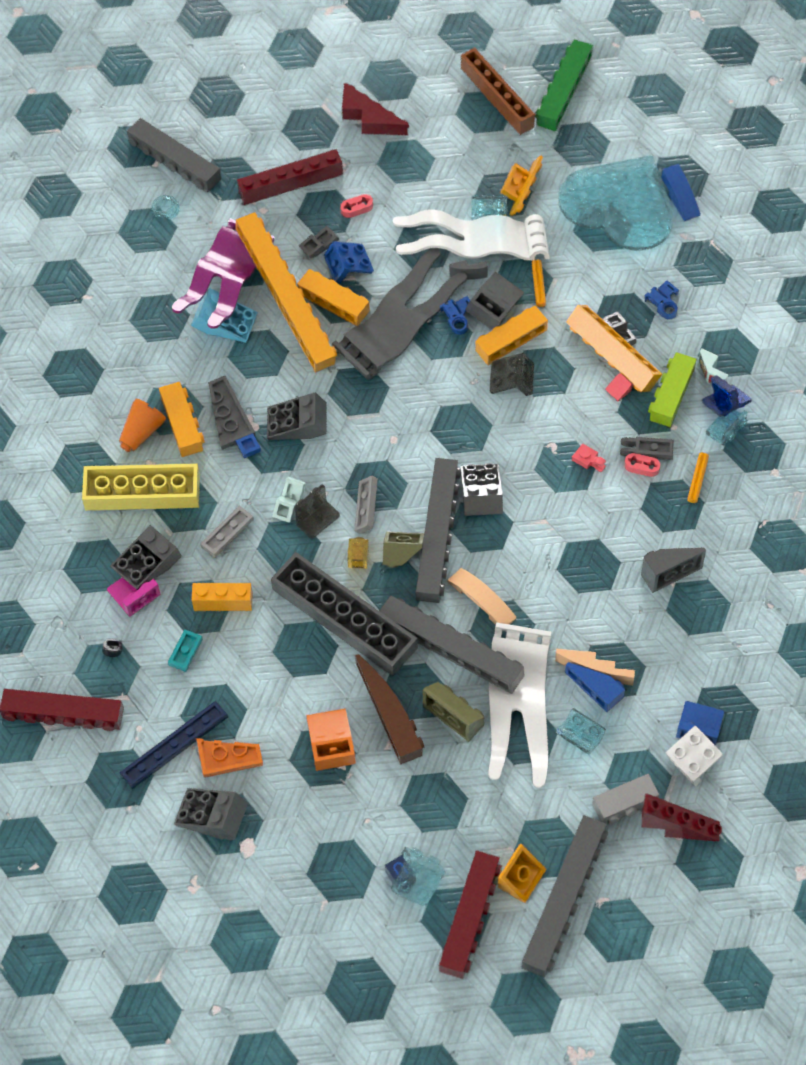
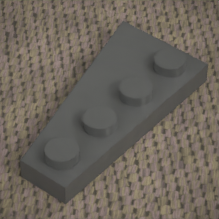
M224 375L208 382L221 450L235 445L236 440L253 433L256 436L226 376Z

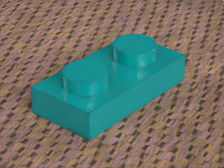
M184 629L168 660V665L187 672L203 637Z

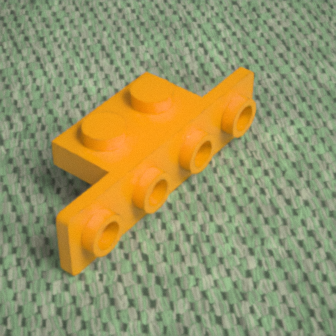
M541 155L533 161L529 171L517 163L512 166L500 193L514 201L509 213L510 216H513L516 212L520 213L523 209V201L529 196V188L536 181L537 177L535 175L543 165L541 163L543 159Z

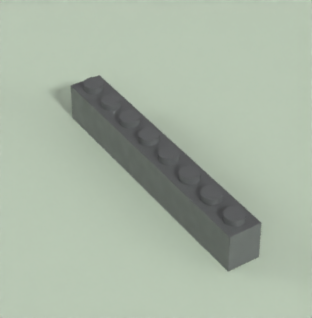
M435 458L416 587V601L439 603L440 596H444L445 585H442V579L447 577V568L444 565L445 562H449L450 551L447 550V545H451L452 534H449V530L454 527V517H451L452 512H456L457 500H454V495H458L459 484H456V480L461 477V468L458 467V460Z
M390 595L379 610L417 638L418 644L511 694L524 677V666L517 660H510L502 652L494 651L485 643L473 640L468 634L456 631L453 626L441 623L436 617L428 616L418 607L406 604L401 598H395Z
M583 815L522 960V969L544 978L547 971L551 973L555 964V960H552L554 954H559L563 944L560 941L563 934L567 935L571 925L568 922L570 915L575 916L578 904L575 903L578 897L582 898L586 886L583 885L585 879L589 880L592 875V862H597L601 852L598 849L600 843L604 844L608 836V832L605 831L606 823Z

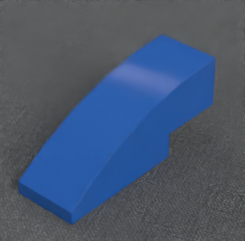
M676 164L662 169L661 178L668 188L669 197L682 219L687 221L700 216L696 199L680 165Z

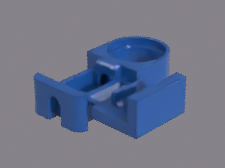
M668 280L658 288V291L657 287H653L651 293L647 292L645 294V302L647 300L652 302L657 307V312L663 318L671 320L677 316V304L671 300L670 296L673 294L677 296L679 290ZM666 307H672L674 308V312L668 314L664 311V309Z
M468 296L456 301V304L451 299L447 305L445 303L440 305V311H444L449 318L448 324L450 328L458 335L465 334L468 330V322L464 316L465 312H467L465 309L470 302ZM458 322L465 324L462 329L455 328V324Z

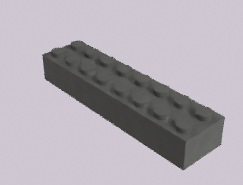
M297 552L271 578L272 590L392 676L398 672L418 649V641L414 635Z

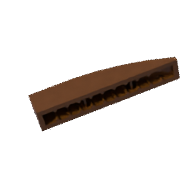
M359 654L355 655L356 666L400 765L422 757V749L425 747L422 738H417L415 733L417 728L413 719L409 720L399 699L378 672Z

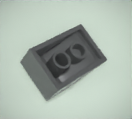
M704 547L659 549L655 552L650 551L643 558L641 576L652 593L702 569L706 549Z

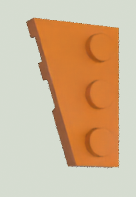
M196 738L204 778L263 766L259 744L225 743L220 740L204 741V739Z

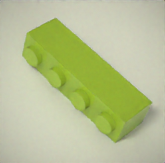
M675 352L673 359L669 358L666 367L668 371L663 373L660 381L662 386L661 388L657 387L654 395L656 400L650 403L648 412L651 413L650 421L668 427L672 426L695 370L696 358Z

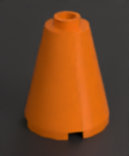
M136 398L132 403L119 438L120 447L127 452H130V450L135 451L165 422L166 417L156 408L152 409L145 401Z

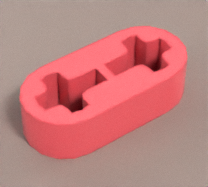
M363 194L343 201L341 204V214L346 218H352L371 211L373 208L372 197Z
M635 453L628 454L625 458L624 466L629 472L653 477L660 471V462L656 458ZM632 460L636 461L634 465H631ZM650 465H654L653 470L649 469Z

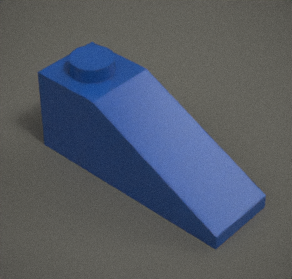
M570 662L566 664L565 673L606 712L624 698L625 689L619 680L615 681L609 675Z

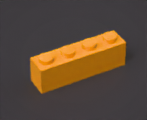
M309 269L297 283L298 289L301 288L304 293V298L356 326H359L370 312L369 301L364 296L353 293L349 288L338 285L336 281L327 279L317 271L314 272Z
M534 305L523 310L518 316L511 317L501 326H496L486 335L478 337L475 341V351L487 365H490L547 331L548 320Z
M180 381L160 387V397L181 457L203 451L202 444L205 443L202 432L198 433L197 428L200 427L197 418L192 416V413H194L191 402L188 403L186 400L189 398L186 387L182 388Z

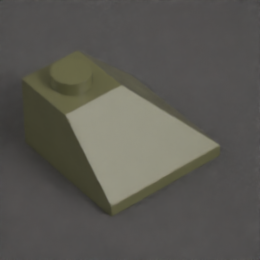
M386 531L383 542V565L396 568L406 563L422 549L424 533Z

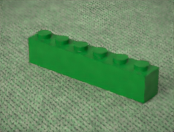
M574 39L572 44L567 46L566 56L561 58L560 68L555 71L553 82H550L548 85V93L543 95L541 107L537 108L535 112L537 126L553 131L557 130L592 57V44Z

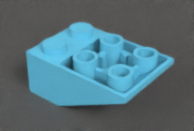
M209 288L200 301L191 326L209 335L246 343L258 312L237 302L234 312L229 319L223 321L216 329L209 328L207 322L217 307L220 294Z

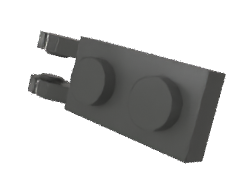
M624 437L621 439V445L628 446V448L620 450L621 456L635 453L658 459H673L674 440L646 437Z

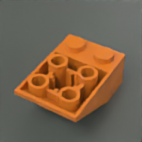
M345 708L306 715L316 771L356 764Z

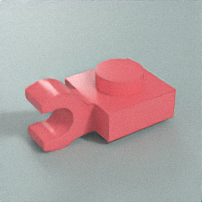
M582 444L572 456V461L586 469L592 466L599 472H602L606 467L604 465L606 460L598 457V452L585 444Z

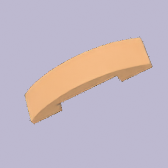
M460 568L447 580L460 594H466L484 610L495 625L496 622L510 625L516 619L515 614L504 601L470 572Z

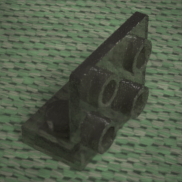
M524 353L492 361L490 393L495 394L518 388L525 396L533 395L534 362Z
M323 484L318 488L312 489L310 494L306 498L300 499L294 507L296 525L311 540L340 517V513L327 502L326 489Z

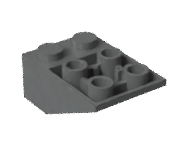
M494 272L470 300L465 311L493 330V328L501 324L524 292L500 274Z
M316 392L267 407L268 440L312 439L327 434V402Z
M487 463L485 465L468 464L461 466L465 516L503 514V494L499 465Z
M149 525L110 567L136 590H139L144 583L150 582L168 571L182 555L175 545Z
M187 788L174 825L220 839L235 840L248 803L236 792Z

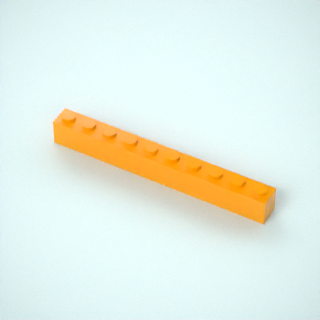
M256 212L236 219L235 229L314 371L318 372L335 365L336 350L333 346H330L326 332H322L318 318L313 316L311 305L304 300V293L301 288L298 289L296 279L293 274L289 273L286 261L281 259L279 248L272 243V236L269 231L266 232L262 218H258Z

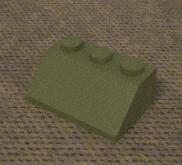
M436 682L423 689V707L468 742L484 726L483 713L477 708L473 709L469 706L463 697L456 696L449 686H443L440 682Z

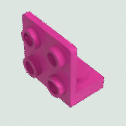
M123 577L107 588L108 593L129 617L161 595L158 583L154 579L144 583L139 590H136Z

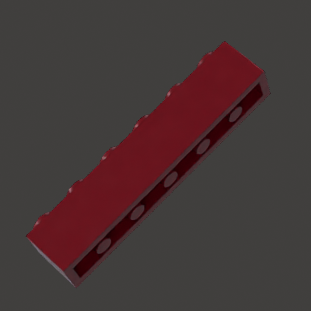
M337 149L237 179L238 192L244 205L341 176L343 175V162Z
M5 688L0 704L1 716L7 721L24 720L27 723L43 722L47 725L83 726L86 729H94L95 727L106 731L120 730L124 711L122 700Z
M476 850L439 963V972L461 979L464 978L465 973L469 974L472 961L469 959L471 953L475 954L478 946V941L475 940L477 934L481 935L484 927V922L481 921L483 915H487L489 912L490 903H488L489 896H493L495 893L496 884H494L495 877H499L501 874L502 865H499L500 857Z

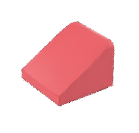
M619 373L605 390L617 401H620L632 391V383Z

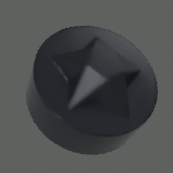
M116 639L105 640L102 647L103 654L112 658L118 657L122 653V643Z

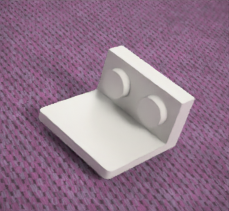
M696 726L666 752L671 762L695 787L701 782L700 776L723 756L722 752Z

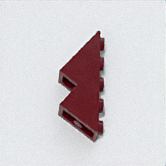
M344 83L342 120H361L362 134L408 136V128L410 126L406 120L400 119L392 111H388L380 103L373 101L368 95L358 91L353 85Z
M645 794L642 807V828L665 829L664 837L719 842L720 834L722 833L720 821L650 794Z

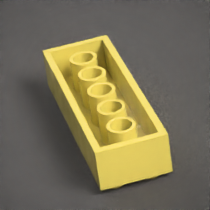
M198 464L84 466L82 501L85 511L199 508L200 473Z

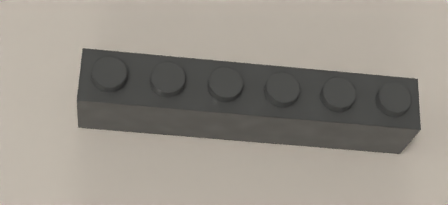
M142 118L127 130L128 141L132 146L138 147L146 155L152 156L158 163H163L172 172H177L186 181H191L197 188L209 192L221 180L220 168Z

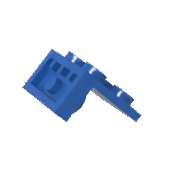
M333 241L323 255L333 280L337 283H341L349 272L372 274L374 271L363 244Z
M685 701L676 738L681 739L696 726L716 746L724 711Z

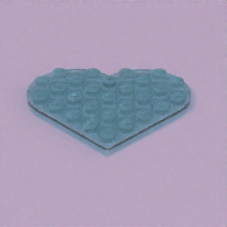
M653 155L577 170L567 176L559 188L558 204L561 212L570 222L588 229L603 228L607 237L622 248L634 251L648 250L663 243L671 233L673 212Z

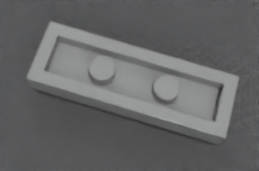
M374 476L359 481L354 529L359 534L373 529L378 480Z
M239 505L200 543L201 548L216 558L254 520L253 515Z

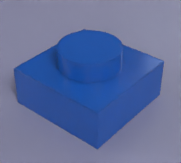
M253 433L236 440L243 458L261 452V448Z

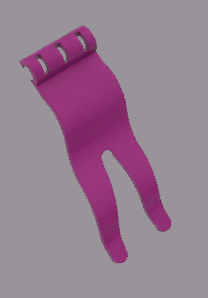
M230 218L227 227L223 226L219 230L209 252L199 260L188 292L172 305L174 313H182L187 307L201 301L213 277H220L222 282L217 307L207 322L208 327L212 329L218 328L223 321L231 317L244 281L252 275L256 268L235 229V220Z

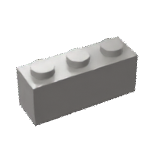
M646 774L594 796L592 805L600 821L612 825L626 815L631 817L638 813V810L643 807L645 794L659 798V793L649 774Z

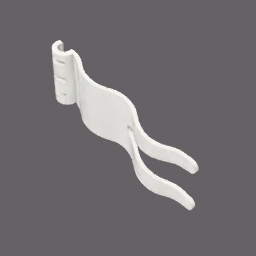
M424 210L410 216H400L393 219V224L396 227H416L423 224H435L445 227L464 238V241H460L441 234L426 236L413 243L397 245L396 252L400 255L414 254L429 248H442L470 259L482 258L496 253L510 254L524 260H535L534 257L537 254H543L544 259H549L550 257L544 219L540 215H530L524 222L502 215H489L468 221L457 219L443 211Z
M496 622L492 650L500 651L510 660L520 662L524 666V677L512 694L489 682L491 759L488 776L492 780H498L501 776L509 744L511 714L517 710L522 713L532 764V783L536 788H542L545 785L548 768L545 677L551 639L550 631ZM502 631L507 632L506 638H501ZM520 634L525 635L524 641H519ZM538 637L542 638V644H537Z

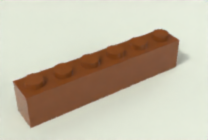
M474 47L461 55L462 71L520 135L534 128L535 114L479 51Z

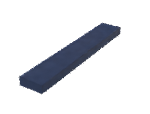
M214 701L123 769L120 775L134 789L197 741L196 738L200 739L227 719L228 714Z

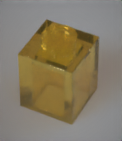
M361 537L349 538L348 568L367 569L368 539Z

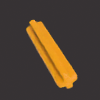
M538 259L532 261L535 299L537 307L546 306L542 262Z
M699 453L687 499L688 502H698L709 458L707 453Z

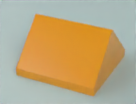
M519 844L498 877V888L526 903L545 873L546 868L522 844Z

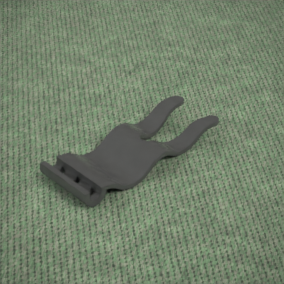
M431 248L418 260L405 279L385 295L367 321L346 332L341 342L338 343L335 340L332 343V346L366 379L374 378L380 372L382 365L399 357L411 344L421 327L440 311V305L446 304L456 289L466 282V273L459 272L449 278L426 302L412 309L405 307L406 303L421 286L432 264L440 257V250L438 248ZM349 344H352L348 350H345Z

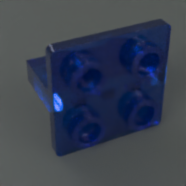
M718 375L710 378L714 393L702 399V403L719 417L726 416L730 412L752 402L751 397L735 385H729L726 380L721 379Z

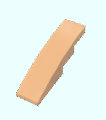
M556 649L555 661L564 666L570 662L609 675L615 681L619 680L624 685L633 686L635 670L616 669L615 661L596 660V652Z

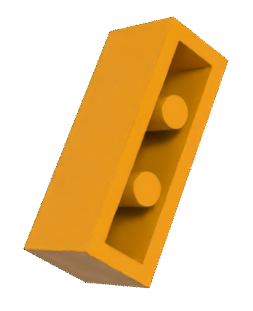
M193 583L192 605L194 611H252L253 592L251 583Z

